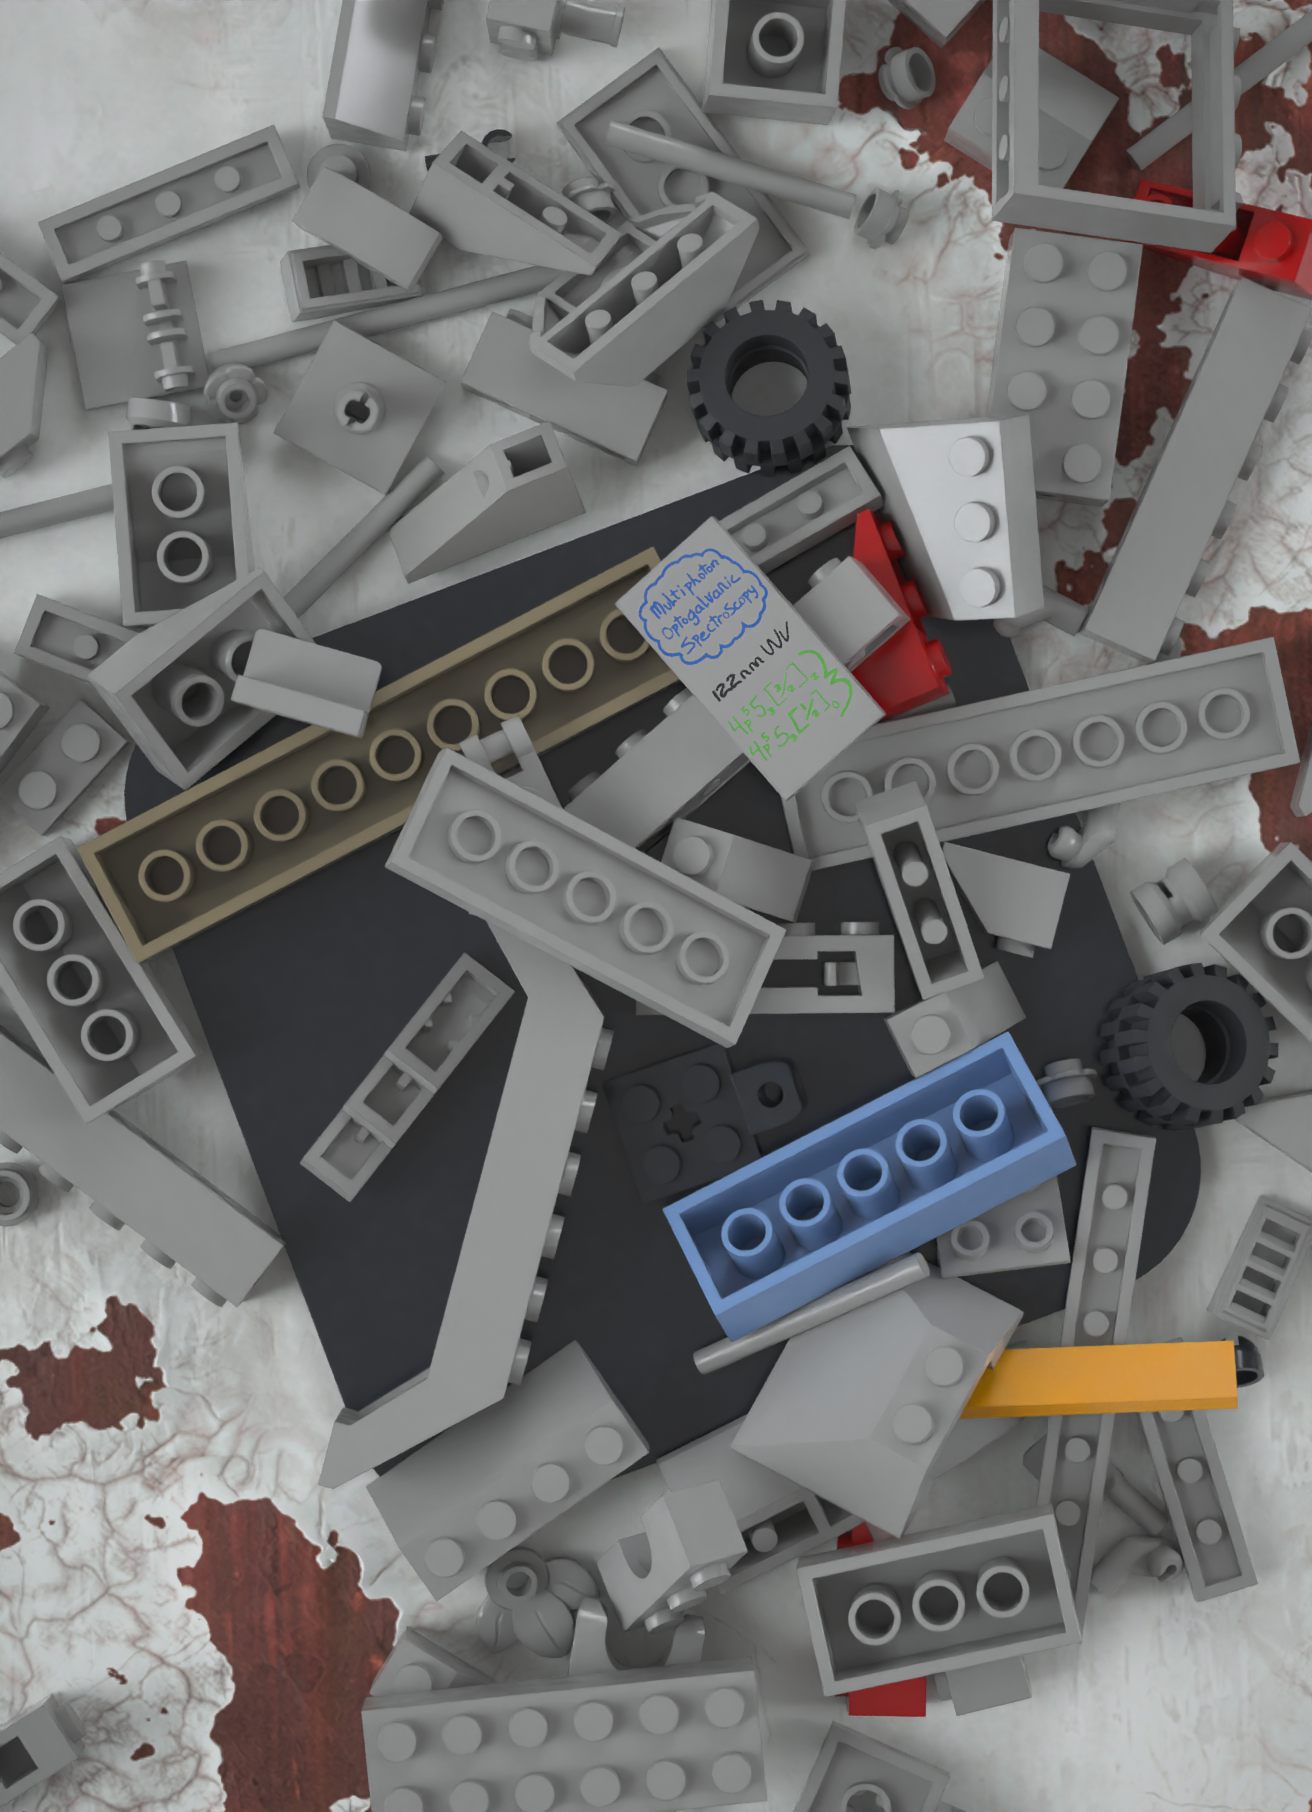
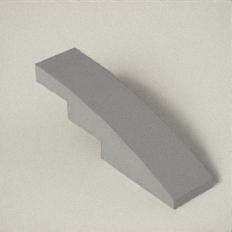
M464 952L303 1157L300 1164L347 1201L351 1202L515 991Z

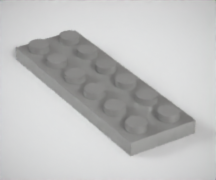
M447 747L438 753L385 865V868L726 1048L736 1045L786 932V929Z

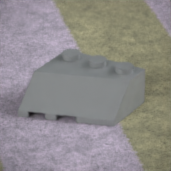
M1029 414L846 427L860 463L882 497L884 506L879 508L883 521L885 523L892 520L894 524L895 535L906 556L899 558L907 581L915 579L918 583L929 610V615L927 616L955 621L1016 618L1044 609Z

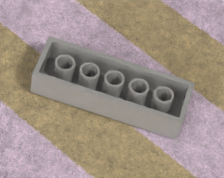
M752 1657L373 1696L365 1698L361 1710L372 1812H667L768 1801Z

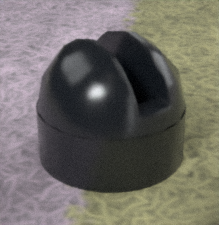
M1238 1336L1239 1345H1234L1237 1388L1255 1384L1264 1377L1262 1359L1258 1347L1243 1336Z

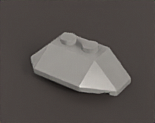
M710 192L696 197L695 203L668 206L625 221L616 229L623 234L619 243L592 276L565 271L536 295L532 333L529 340L531 353L576 382L635 387L725 311L760 229L758 219L718 194Z

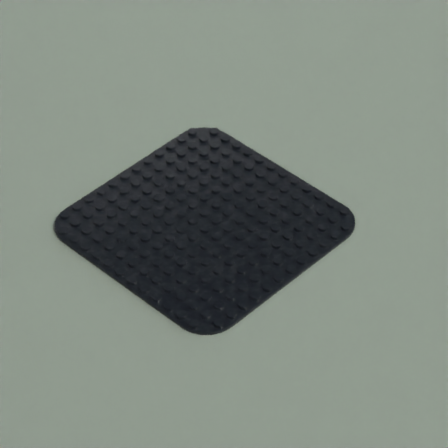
M854 445L825 447L827 455L815 463L810 456L802 459L803 470L790 474L788 465L776 466V476H762L761 469L312 639L318 645L379 662L382 666V671L376 691L651 547H654L662 561L711 516L716 517L718 521L722 520L848 446L852 448L857 458L858 455ZM879 509L874 511V513L877 514L883 521ZM856 522L765 575L783 596L794 605L812 589L808 581L819 568L834 558H838L843 562L848 556L853 557ZM897 559V560H898V563H899V565H900V568H901V570H902V573H903V575H904V578H905L906 582H908L907 579H906V576H905V574H904V571H903V569H902V566H901V564H900V561H899V559ZM929 616L920 618L928 640L931 641L938 638L948 657L952 674L943 678L945 683L949 684L957 706L1029 691L1010 637L1001 636L996 632L993 626L994 619L955 621ZM683 682L672 686L538 757L562 809L572 802L568 797V793L581 779L594 771H598L602 775L619 760L615 752L626 739L641 729H645L650 733L667 718L663 709L677 694L687 688ZM275 715L187 790L312 724ZM137 743L129 761L125 780L124 802L127 821L187 791L159 773ZM751 761L685 818V820L793 854L780 794ZM1076 813L944 841L1070 874L1052 948L1045 949L1036 946L1033 958L995 949L998 936L983 933L953 882L981 968L998 961L1026 1016L1022 1021L988 1041L1009 1032L1036 1082L1045 1077L1043 1069L1045 1066L1068 1059H1080L1083 1069L1090 1068L1097 1072V1077L1092 1079L1095 1098L1078 1105L1052 1109L1067 1137L1076 1162V1166L1057 1175L1071 1262L958 1276V1278L1023 1311L1024 1315L1018 1326L1065 1309L1092 1127L1156 1136L1135 1281L1161 1263L1181 1239L1193 1215L1200 1189L1201 1157L1195 1130H1163L1162 1124L1149 1126L1139 1121L1141 1110L1127 1112L1119 1104V1101L1124 1096L1121 1089L1110 1091L1105 1078L1113 1074L1110 1064L1101 1065L1099 1051L1108 1049V1040L1100 1038L1102 1024L1114 1021V1018L1107 1012L1113 1000L1125 997L1122 990L1132 982L1139 980L1094 860L1092 859L1083 868L1069 869L1063 867L1061 860L1051 857L1048 852V842L1053 833H1058L1059 827L1070 826L1075 832L1081 829ZM403 828L172 948L282 1240L286 1242L285 1249L345 1408L356 1411L363 1409L431 1366L528 1000L527 994L486 920L469 914V911L385 868L386 862ZM670 832L652 847L646 855L661 862ZM873 857L813 870L796 923H815V935H841V922H879V935H894L895 1012L922 999ZM747 908L748 910L762 916L763 918L775 924L794 923L782 918H778L763 912ZM817 951V959L773 960L761 987L816 986L818 987V995H859L858 985H824V962H854L853 951ZM465 952L515 992L354 1199L349 1202L302 1166L300 1162ZM578 970L605 1013L602 1028L613 1030L614 1034L604 1070L592 1067L585 1090L598 1093L588 1132L574 1131L569 1152L581 1155L571 1196L559 1193L557 1195L553 1214L565 1217L554 1259L542 1256L536 1276L548 1279L538 1321L524 1320L520 1338L532 1341L523 1375L576 1339L649 1443V1453L612 1478L615 1479L655 1464L657 1459L748 1414L790 1338L707 1375L701 1374L694 1361V1352L728 1336L717 1320L663 1208L718 1180L642 1204L601 1083L614 1077L716 1044V1042L665 1015H636L635 999ZM892 1013L749 1014L736 1045L727 1048L734 1069L737 1070L775 1057L790 1058L796 1063L808 1098L806 1108L794 1119L781 1126L757 1133L764 1156L916 1079L911 1075L883 1020L884 1017ZM767 1082L765 1086L767 1097L774 1102H781L783 1100L782 1088L776 1083ZM675 1105L672 1107L674 1117L666 1122L670 1133L679 1132L683 1140H691L694 1138L692 1128L701 1123L700 1116L697 1112L686 1113L683 1105ZM936 1238L909 1251L912 1254L921 1253L927 1262L938 1267ZM445 1430L373 1469L379 1476L383 1475Z

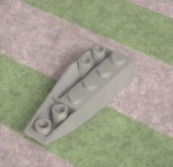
M1024 1340L1008 1344L1005 1349H1028L1029 1346ZM748 1414L656 1460L670 1492L717 1479L721 1481L748 1550L729 1569L731 1577L723 1583L716 1585L721 1595L865 1522L732 1450L730 1445ZM1028 1416L958 1419L928 1474L931 1482L1001 1437Z

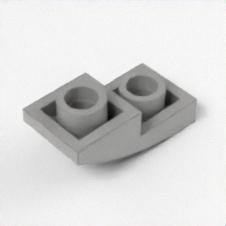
M325 165L292 219V222L300 229L350 255L360 265L412 292L443 239V236L430 226Z

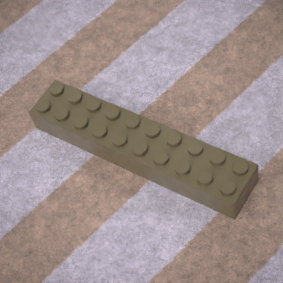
M654 547L639 553L376 691L362 739L311 725L78 847L77 850L136 963H144L403 828L438 753L445 747L465 757L459 742L476 734L479 740L502 730V722L519 715L539 757L682 682L615 605L623 595L661 562ZM515 753L491 763L495 774L499 776L520 766Z

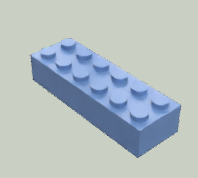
M1006 1032L663 1208V1211L717 1320L732 1343L1076 1166V1162L1062 1127L1009 1032Z

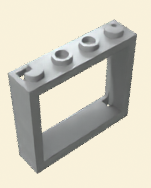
M993 0L992 221L1212 253L1231 231L1236 230V211L1243 204L1241 194L1236 192L1235 170L1242 153V139L1239 134L1235 133V110L1240 100L1241 80L1239 76L1234 75V52L1239 43L1240 28L1233 26V0ZM1039 11L1191 35L1193 208L1039 185Z

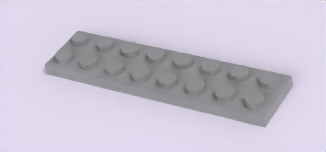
M1269 637L875 724L790 800L785 801L781 795L780 797L793 854L815 861L813 870L872 858L873 856L854 802L916 781L927 804L940 843L1301 762L1274 637Z

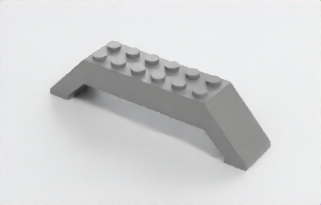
M488 921L487 923L527 994L528 1000L432 1363L429 1368L359 1411L345 1407L341 1409L334 1421L318 1482L319 1486L331 1489L339 1487L504 1398L508 1382L516 1385H521L532 1343V1341L520 1338L524 1320L538 1321L548 1279L538 1277L536 1274L541 1256L550 1259L555 1257L565 1217L553 1214L558 1193L571 1196L581 1155L569 1152L575 1130L583 1133L588 1132L598 1093L585 1090L591 1067L604 1070L614 1031L602 1028L605 1013L576 968Z

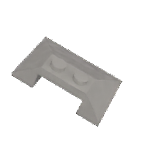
M907 1252L850 1282H853L859 1278H862L868 1274H871L877 1270H880L913 1254ZM927 1262L930 1272L928 1277L790 1337L730 1445V1448L899 1540L903 1538L932 1484L928 1474L985 1369L988 1367L994 1370L1024 1315V1312L958 1277L942 1278L941 1268Z

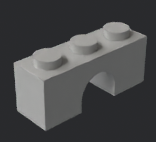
M720 1479L662 1494L640 1517L645 1533L617 1540L597 1560V1566L623 1633L646 1626L649 1634H656L681 1624L685 1620L683 1613L706 1601V1591L728 1580L731 1577L729 1569L748 1552Z

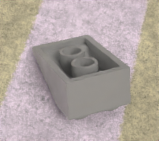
M239 423L108 432L123 626L129 628L154 626L254 571V556Z
M258 568L137 634L88 674L87 677L155 769L184 790H187L277 715L238 704L231 700L237 676L244 675L256 631L258 629H266L314 644L316 643L266 572Z

